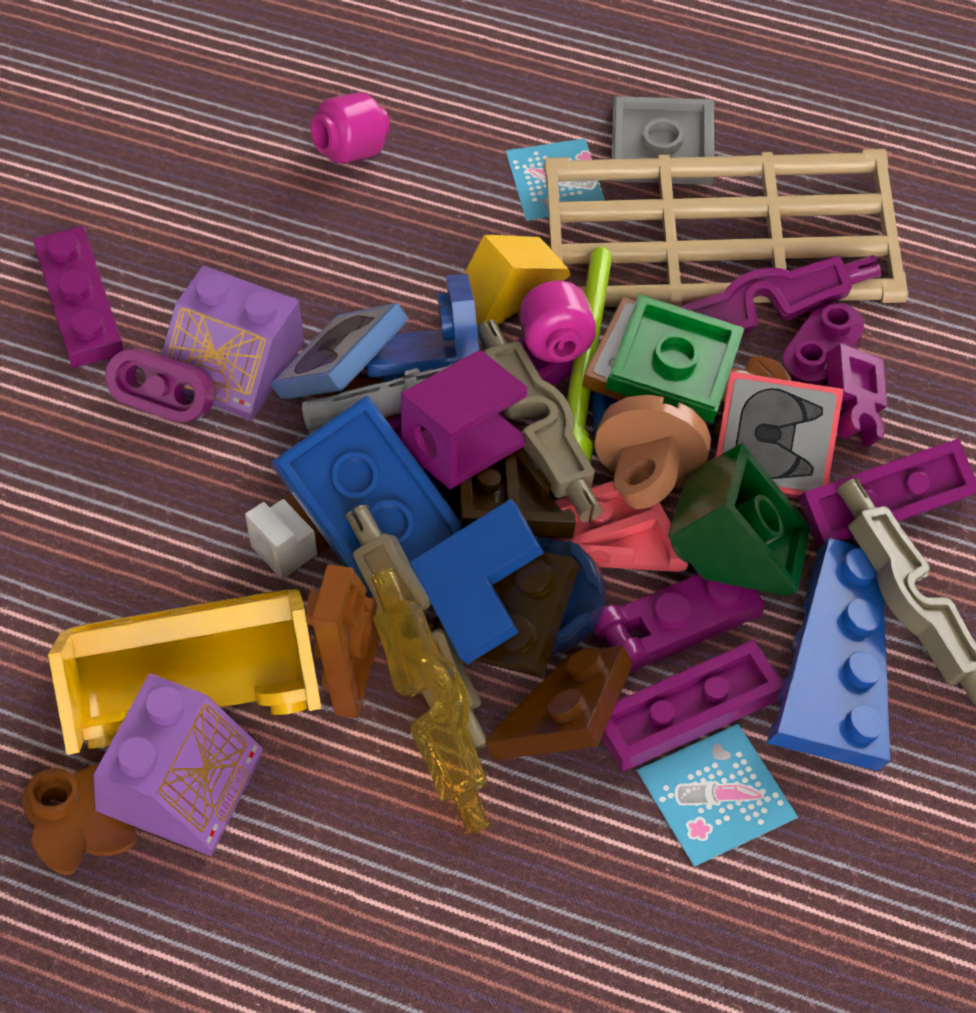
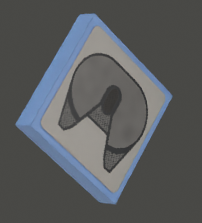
M398 303L337 315L278 375L270 386L281 399L343 391L407 323L408 316Z

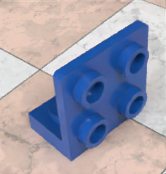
M468 273L446 276L448 292L437 293L442 329L395 334L367 364L368 377L379 376L380 381L387 382L404 377L407 370L418 368L420 372L442 368L479 351L475 302Z

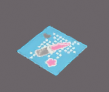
M586 138L506 150L526 221L549 217L548 193L545 172L543 170L545 158L568 157L569 160H593ZM599 180L558 181L559 202L606 201Z
M739 724L636 770L694 867L798 818Z

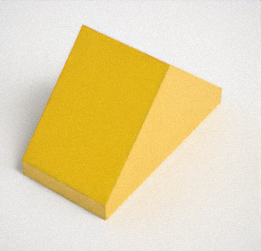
M484 235L464 274L468 273L474 297L477 327L484 321L489 325V320H495L500 324L519 311L524 296L533 288L545 282L564 281L571 276L569 269L540 237Z

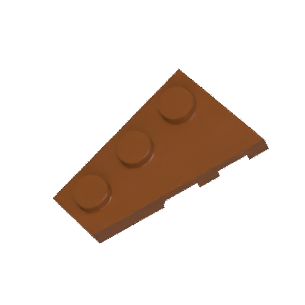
M327 564L321 588H312L306 607V623L308 626H314L316 634L314 655L316 659H322V688L330 693L335 715L359 719L380 642L376 623L377 603L373 598L365 597L366 587L353 568Z

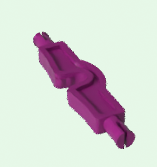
M870 255L843 265L839 256H835L791 271L781 268H762L738 277L723 293L679 307L744 327L743 334H748L758 324L756 309L753 303V298L757 296L767 297L781 319L791 320L823 304L846 298L853 284L874 277H880L881 269L879 263L876 264L877 258L875 255Z

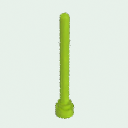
M597 247L591 253L584 293L589 300L595 320L596 337L591 347L583 355L573 360L567 401L574 416L573 435L590 464L593 442L589 439V433L585 430L591 390L583 387L582 384L585 372L599 343L612 254L606 247Z

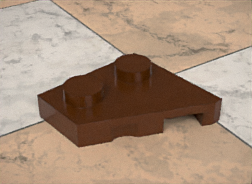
M620 645L601 649L586 648L576 653H570L487 736L485 744L494 759L500 760L598 747L633 665L625 647Z

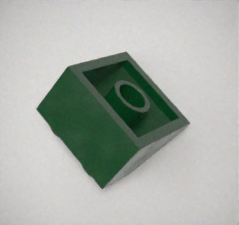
M740 443L686 475L668 537L678 557L686 563H691L705 580L789 596L798 591L810 527L743 443Z

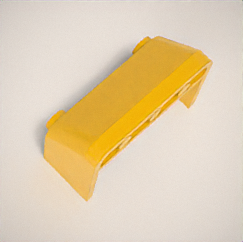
M297 589L255 594L72 627L60 632L48 653L66 755L79 753L85 740H87L88 748L108 747L149 673L203 693L210 697L220 708L257 701L259 706H270L272 715L291 714L307 708L309 711L322 709L305 609L300 591Z

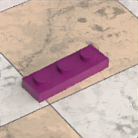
M84 225L33 238L35 251L71 367L75 368L112 358L118 352L124 351Z
M958 438L806 491L798 496V499L819 549L829 538L842 542L855 538L848 527L855 518L842 497L837 493V489L851 479L855 480L858 478L875 507H888L897 522L975 495L976 479Z
M752 640L618 700L601 739L621 772H624L777 702L782 681L755 640Z

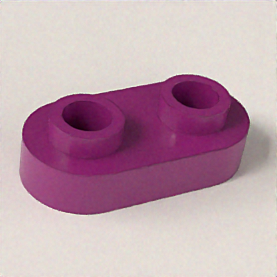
M831 302L817 307L784 351L782 365L789 372L791 380L828 387L826 353L840 343L854 349L859 348L864 329L862 316L856 309L843 303ZM810 357V358H812L814 361H809V360H806L805 358Z
M136 348L118 352L110 359L106 368V385L111 395L117 401L174 422L183 423L197 420L208 413L214 402L213 383L202 369L147 349ZM138 367H141L145 373L143 385L139 384L135 377ZM187 383L194 390L192 402H189L184 396V387Z

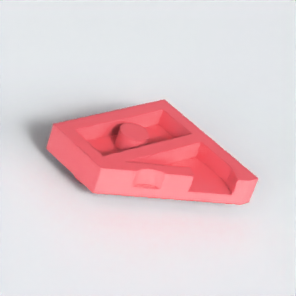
M614 481L591 488L599 504L603 507V512L593 521H591L589 516L588 522H582L568 496L555 500V503L562 511L571 509L576 517V525L573 538L552 539L565 542L569 540L579 544L599 567L681 572L688 569V563L682 561L672 547L671 540L668 537L671 522L660 502L646 509L629 507L615 488Z

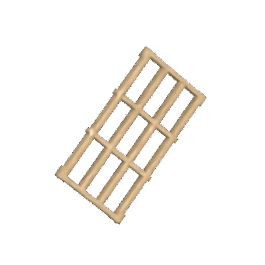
M862 149L861 153L773 155L772 152H761V155L678 158H670L668 154L658 155V158L569 160L568 157L545 158L543 170L545 172L548 193L550 249L564 265L589 264L591 253L597 247H606L610 250L612 254L611 264L666 262L668 284L607 286L604 307H618L623 297L636 301L638 294L679 307L723 293L731 284H681L679 262L771 259L772 268L787 270L785 259L832 258L835 256H886L889 278L868 279L853 284L849 295L837 301L880 300L881 303H906L908 296L888 174L889 165L886 149ZM873 173L876 193L778 196L775 176ZM762 176L764 196L673 199L671 178ZM659 179L660 199L559 202L558 181ZM879 214L882 235L783 238L780 217ZM766 217L769 238L677 241L675 220ZM662 220L664 241L562 244L561 223ZM584 286V287H579V288H581V289L583 290V292L585 293V287H586V286ZM765 296L753 298V303H771Z

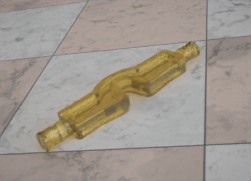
M395 568L383 569L378 571V574H373L370 577L383 608L382 612L374 616V623L385 650L394 689L403 696H413L427 689L433 692L435 698L433 707L413 722L410 729L411 735L429 768L439 798L442 801L454 800L465 828L466 836L475 834L483 829L490 828L492 825L487 818L477 791L487 785V779L467 729L469 723V700L465 685L454 666L443 656L439 655L420 603L418 601L405 600L395 574Z

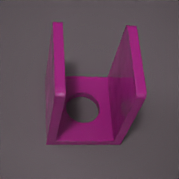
M476 351L401 393L402 442L420 465L451 490L525 446V435L498 413L526 398L528 388L486 353Z

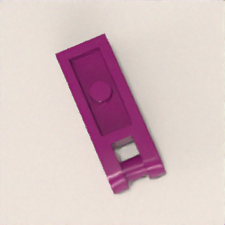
M697 574L624 606L611 605L605 607L593 632L599 641H606L609 647L623 645L633 662L630 672H633L763 616L765 602L757 590L705 580L700 574ZM639 628L644 638H632L629 632Z

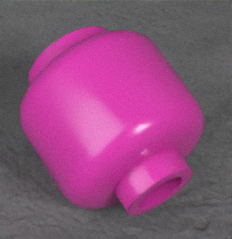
M355 92L328 98L319 105L316 115L311 120V137L315 147L321 154H325L334 163L346 164L372 158L380 153L385 144L386 135L389 133L390 122L387 112L378 105L374 98L367 93Z
M557 280L545 282L533 288L524 296L519 307V321L526 346L533 356L544 362L563 363L580 357L591 347L596 337V324L589 300L581 288L571 282Z

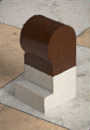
M292 493L272 507L262 502L245 513L251 547L281 579L287 577L330 546Z

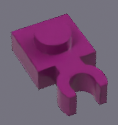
M840 343L826 353L828 387L844 389L841 403L843 414L839 416L837 431L840 438L845 440L861 431L862 444L865 447H869L884 436V424L878 412L887 407L883 359Z

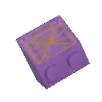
M203 265L175 304L161 355L202 369L213 383V406L253 420L273 390L270 384L293 361L305 343L299 300ZM187 383L184 387V394L194 398V390Z
M149 673L93 775L95 810L212 857L262 756L263 748L207 695Z

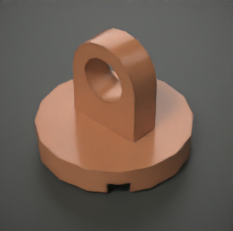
M641 395L626 397L610 405L604 412L602 420L598 424L594 448L600 462L614 475V486L629 507L646 509L656 505L665 499L673 488L683 486L688 473L707 463L711 436L706 423L693 409L681 403H678V408L663 404L664 397Z

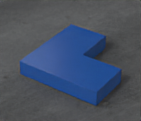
M512 499L410 561L456 652L466 664L471 663L519 633L493 584L544 553L520 509Z

